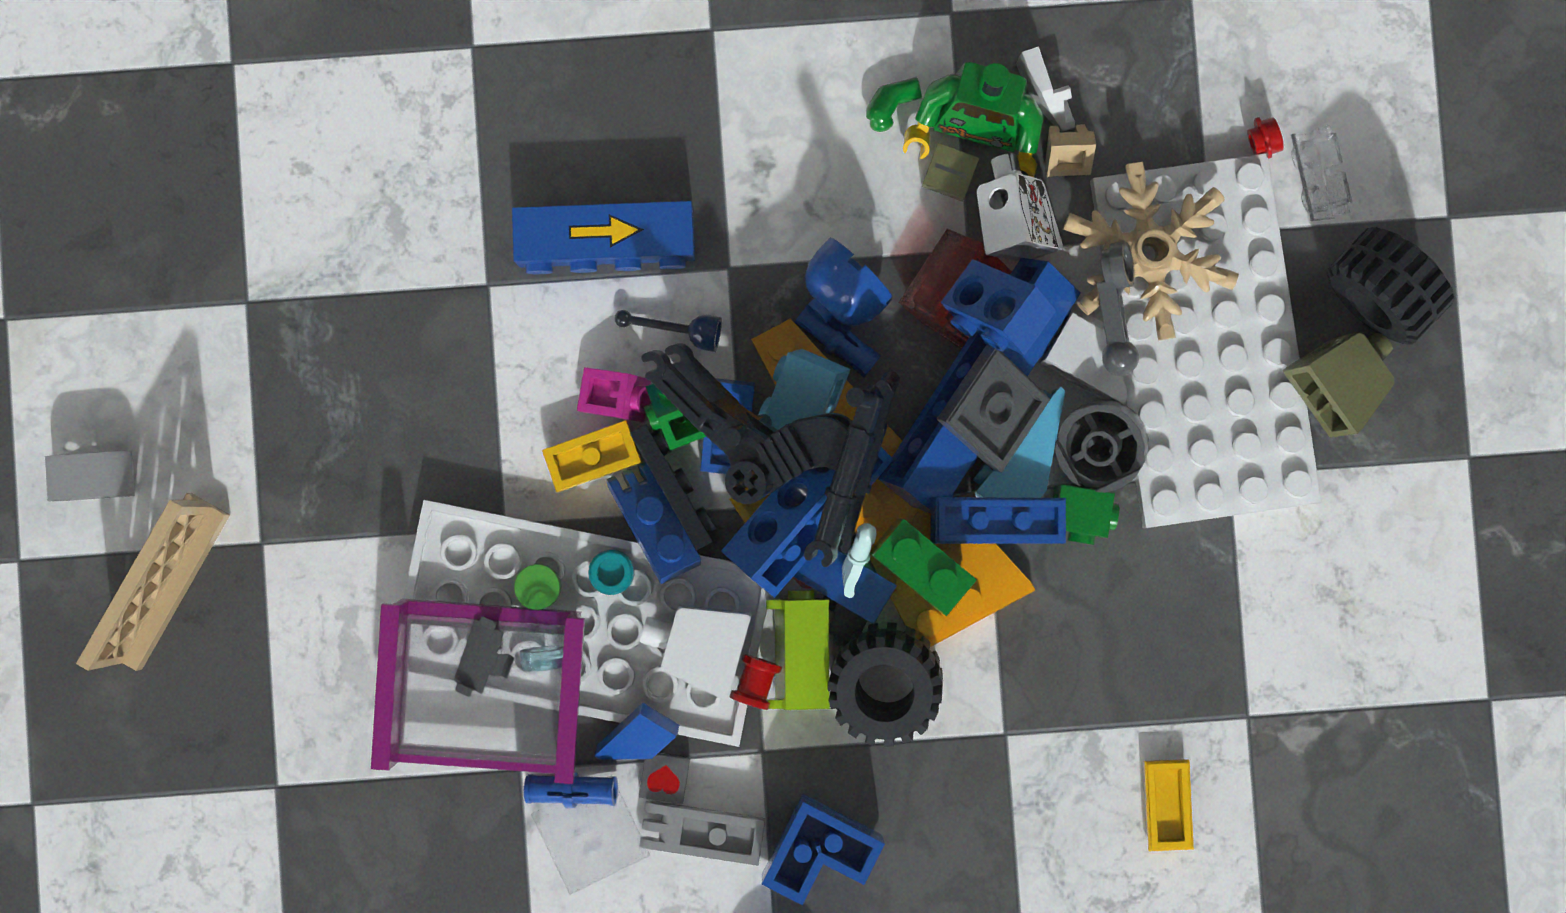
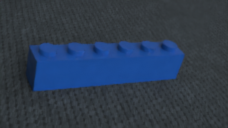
M1020 258L1010 275L1035 285L1056 310V313L1025 355L1009 348L1002 352L1028 377L1039 358L1047 351L1049 342L1062 322L1070 315L1072 306L1081 292L1049 261ZM975 333L973 337H969L892 456L894 460L878 478V480L909 505L930 514L931 497H953L954 491L966 472L977 460V455L937 420V417L985 346L989 345L982 339L980 334Z

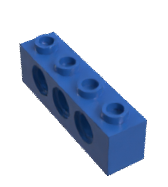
M882 447L880 448L869 483L871 486L894 460ZM827 467L809 469L772 492L721 550L747 576L774 598L807 561L804 557V551L807 545L814 540L827 498L824 494L827 486L830 487L835 470Z

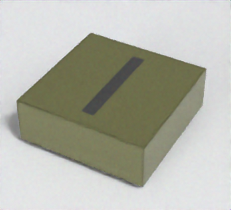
M938 143L922 187L963 202L979 158Z

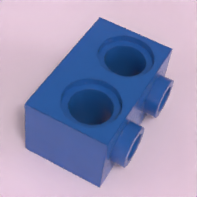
M972 259L941 301V304L953 316L950 321L951 324L960 332L969 337H973L975 333L980 334L985 342L997 350L1004 352L1006 348H1009L1022 355L1027 353L1056 313L1055 308L1035 285Z

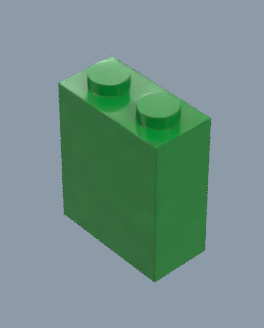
M897 518L869 553L945 616L952 611L977 580L902 518Z

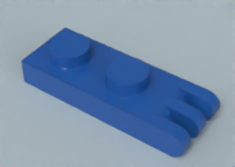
M644 461L638 464L639 473L643 477V481L638 482L633 471L629 468L622 472L628 488L622 490L615 476L606 479V483L660 584H663L700 566L701 558L649 466Z

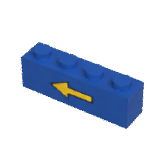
M692 201L512 208L513 258L520 268L526 267L527 274L553 273V266H570L571 272L589 273L597 271V265L615 264V270L636 271L642 269L641 263L659 262L660 269L686 268V261H695L694 209Z

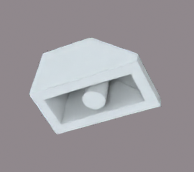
M1081 312L1079 316L1071 313L1061 324L1040 364L1102 400L1117 401L1124 404L1128 398V393L1123 376L1110 373L1102 362V354L1107 346L1105 331L1102 330L1104 323L1092 315L1087 316L1084 312Z

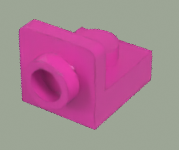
M584 367L577 411L643 423L646 416L644 406L651 404L646 386L650 385L651 381L633 374Z

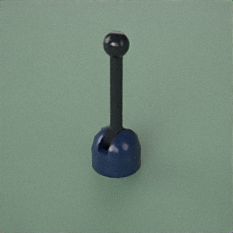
M627 310L618 311L614 317L615 323L619 327H627L631 324L688 334L692 344L705 351L716 352L720 341L722 318L717 316H698L689 325L631 316Z

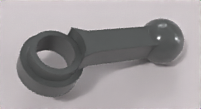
M1126 241L1111 243L1109 249L1102 250L1101 267L1104 281L1096 283L1107 346L1102 354V362L1110 373L1118 376L1131 373L1139 361L1137 348L1129 342L1122 299L1123 290L1126 287H1132L1135 280L1133 256L1130 246Z

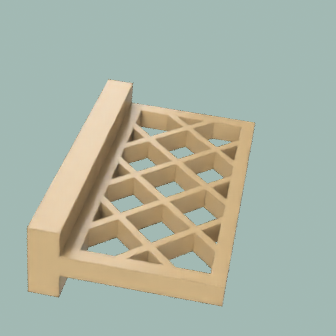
M186 493L183 500H169L76 664L88 671L121 663L135 671L142 670L230 514L193 493Z

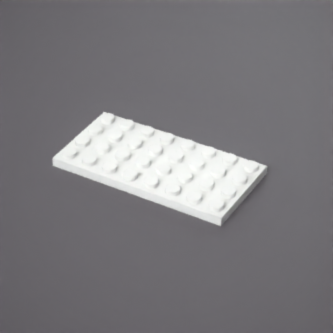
M1266 153L1146 170V185L1148 186L1155 181L1159 184L1156 196L1151 204H1161L1159 210L1152 217L1159 226L1171 224L1172 208L1180 215L1182 204L1187 194H1191L1194 203H1196L1212 187L1217 188L1222 193L1225 201L1206 215V217L1214 220V224L1205 228L1191 229L1197 237L1181 236L1177 247L1184 255L1199 249L1197 258L1219 254L1221 259L1215 266L1239 273L1233 290L1209 281L1210 291L1204 292L1191 275L1186 284L1180 270L1169 271L1166 274L1165 283L1176 289L1177 292L1168 295L1180 306L1182 315L1171 314L1176 338L1158 341L1155 316L1149 321L1145 322L1143 320V313L1150 297L1140 298L1149 286L1147 281L1143 277L1137 276L1135 277L1134 285L1130 287L1129 295L1125 290L1122 292L1129 342L1134 344L1139 353V361L1136 368L1131 373L1123 375L1128 393V398L1124 405L1134 410L1143 421L1149 438L1147 459L1135 478L1142 528L1322 503L1307 405L1283 373L1287 366L1300 358L1270 165ZM1127 173L1093 178L1090 181L1094 210L1103 216L1110 227L1114 219H1116L1122 233L1132 232L1136 227L1137 220L1127 215L1124 210L1134 208L1119 193L1120 187L1131 189ZM1104 244V245H1100V251H1101V252H1102V250H1103L1105 244ZM1143 246L1142 252L1144 256L1153 261L1155 258L1154 249L1150 246Z
M423 500L403 599L525 607L519 602L515 594L514 585L516 577L524 568L530 565H547L553 568L559 575L561 593L554 604L544 609L581 611V618H585L578 715L621 723L640 704L645 703L679 724L678 735L737 747L740 745L747 705L728 697V701L720 699L662 671L660 667L665 650L640 643L647 616L673 623L679 605L751 613L750 623L731 690H737L745 665L742 661L743 654L755 657L758 655L767 610L766 600H769L770 594L732 561L699 555L701 558L700 566L660 584L638 542ZM606 550H619L630 557L635 568L632 584L628 589L616 595L600 593L592 586L589 580L588 570L591 561L597 554ZM411 624L408 680L455 690L457 682L453 680L472 628ZM499 630L504 635L497 653L509 654L515 658L509 676L505 679L503 676L489 675L483 693L480 694L476 691H472V693L559 711L563 648L560 650L556 648H558L557 646L564 647V635ZM525 649H526L527 651H533V652L544 651V652H541V653H525V652H522V650H525Z

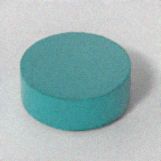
M619 550L600 552L589 565V580L592 586L600 593L606 595L619 594L628 589L632 584L635 576L634 564L628 555Z

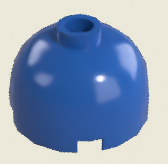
M831 237L821 246L808 263L805 272V287L813 298L808 306L825 323H828L832 318L848 326H857L869 322L892 301V295L866 265L862 267L851 258L854 254Z

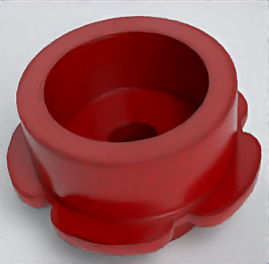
M1260 117L1255 118V127L1247 130L1251 150L1254 155L1266 153V157L1270 159L1272 154L1284 150L1280 127L1274 117L1262 121Z

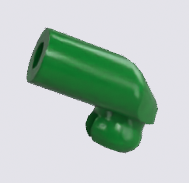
M917 77L886 84L878 88L866 108V118L870 120L872 130L876 132L889 130L894 123L891 116L899 104L922 99Z

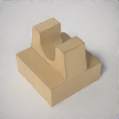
M1085 124L1076 125L1075 132L1060 133L1059 126H1050L1045 159L1047 177L1091 175L1096 149L1094 131H1088Z

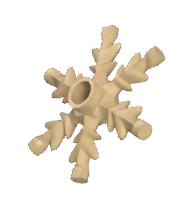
M1143 162L1127 164L1125 166L1131 189L1120 187L1119 193L1134 208L1124 210V212L1137 220L1135 229L1129 233H1122L1116 219H1114L1110 227L1103 216L1094 210L1092 211V222L1069 213L1063 230L1085 236L1086 238L1080 244L1081 248H1092L1105 244L1103 249H1109L1111 243L1126 241L1132 252L1135 277H1143L1149 285L1140 298L1150 297L1143 313V320L1146 322L1155 316L1158 341L1176 338L1171 314L1182 315V310L1168 295L1177 292L1176 289L1165 283V277L1169 271L1180 270L1186 284L1191 275L1204 292L1210 291L1209 281L1233 290L1237 283L1239 273L1215 266L1221 259L1219 254L1197 258L1199 249L1184 255L1177 247L1181 236L1197 237L1191 229L1212 226L1214 220L1206 217V215L1224 202L1225 199L1222 193L1215 187L1206 192L1196 203H1194L1193 196L1187 194L1184 198L1180 215L1172 208L1171 224L1159 226L1152 217L1159 210L1161 204L1151 205L1158 190V182L1155 181L1148 186L1146 185ZM1143 246H1150L1154 249L1155 258L1153 261L1144 256L1142 252ZM1103 275L1088 277L1087 282L1095 286V288L1077 301V305L1087 316L1101 305L1096 283L1104 281ZM1126 287L1124 290L1129 295L1130 287Z

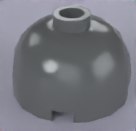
M1098 400L1081 405L1064 419L1055 445L1059 466L1071 482L1078 486L1083 484L1088 488L1096 489L1095 492L1106 493L1121 489L1136 478L1147 459L1149 438L1143 421L1134 410L1117 401Z

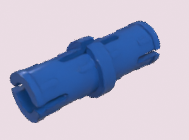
M808 305L794 322L825 346V352L830 356L833 353L860 373L863 378L881 357L879 353L875 352L851 333L852 328L850 326L841 325L833 318L828 323H825Z
M575 772L574 783L564 784L554 783L555 776L528 774L524 782V800L526 804L563 803L565 808H576L577 804L615 806L618 798V780L616 776L579 777L578 773Z

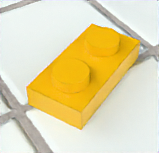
M625 420L543 449L542 452L556 492L576 487L642 463L636 444L630 435L631 430L628 421Z

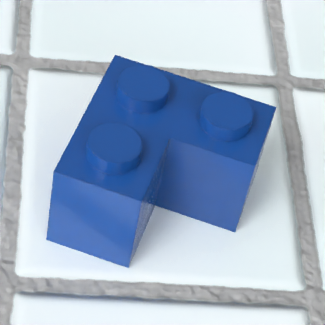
M802 794L762 872L761 884L803 905L823 864L865 885L885 845L883 836L869 827Z

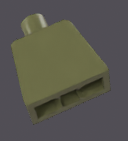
M1360 332L1346 334L1330 339L1287 366L1283 373L1330 438L1358 434L1394 385V376L1383 362L1392 352L1393 347L1390 340L1380 333H1372L1368 338Z

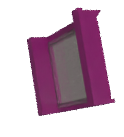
M401 599L393 604H381L371 769L389 771L398 762L553 773L555 774L554 783L573 784L585 618H581L582 612L554 609L533 610L526 607ZM481 617H485L496 622L495 629L504 633L497 653L509 654L515 659L507 679L503 676L489 675L483 693L480 694L472 691L471 696L467 697L455 691L457 682L453 680L474 621H480ZM557 646H562V647H563V648L560 649V650H557V649H556V648H558ZM525 649H526L527 651H533V652L544 651V652H541V653H525V652H522V650H525Z

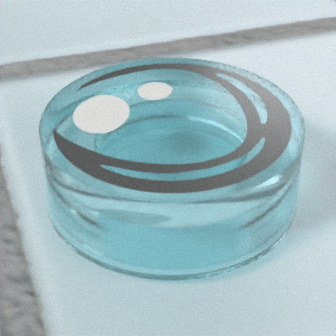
M539 646L520 650L521 668L525 671H547L562 668L564 646Z

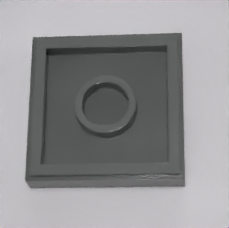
M986 345L937 417V420L992 470L1002 473L1049 403L1050 398L1005 354L990 345Z

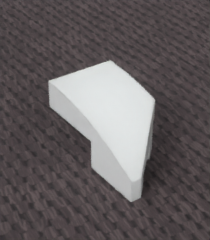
M1039 46L1021 52L1016 62L1020 75L1027 80L1026 88L1043 114L1054 126H1059L1062 133L1075 129V120L1067 102L1068 99L1072 98L1069 85L1053 90Z

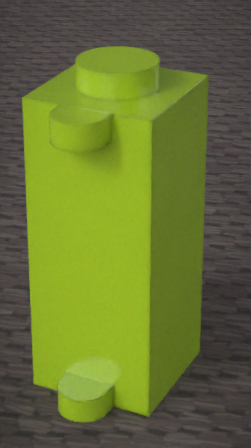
M788 590V599L766 600V609H774L775 663L782 666L781 672L775 674V698L767 699L770 703L768 709H830V691H828L829 600L815 598V590Z

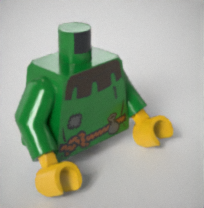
M966 62L956 74H950L937 79L928 86L915 117V120L918 121L917 125H912L905 131L903 151L906 153L908 145L917 141L922 143L920 159L925 158L929 154L931 136L929 128L934 127V131L1014 152L1016 149L1019 151L1017 156L1020 169L1025 171L1028 176L1034 177L1037 170V162L1032 157V154L1037 153L1043 114L1034 98L1026 94L1027 80L1023 76L1009 73L1008 69L1000 63L983 66Z

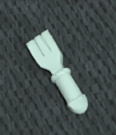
M870 523L858 526L853 545L848 550L847 557L842 565L844 596L852 598L855 595V585L860 577L863 566L870 560L869 553L872 545L875 543L876 528Z

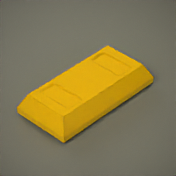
M1190 760L1144 761L1148 851L1194 850Z

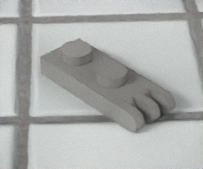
M646 801L645 811L652 814H662L661 820L643 819L642 829L659 832V838L642 836L640 837L639 847L759 866L765 818Z

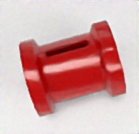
M743 654L744 669L737 690H731L729 697L743 704L768 710L770 703L767 701V696L775 674L781 672L782 666L759 657Z

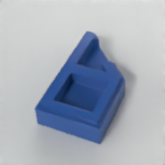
M642 703L597 745L594 757L599 760L652 759L677 737L680 725L645 703Z

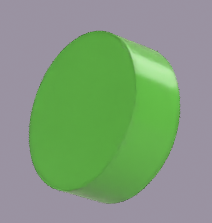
M530 565L524 568L516 577L514 585L516 597L522 605L529 609L540 610L554 604L560 596V577L553 568L547 565Z

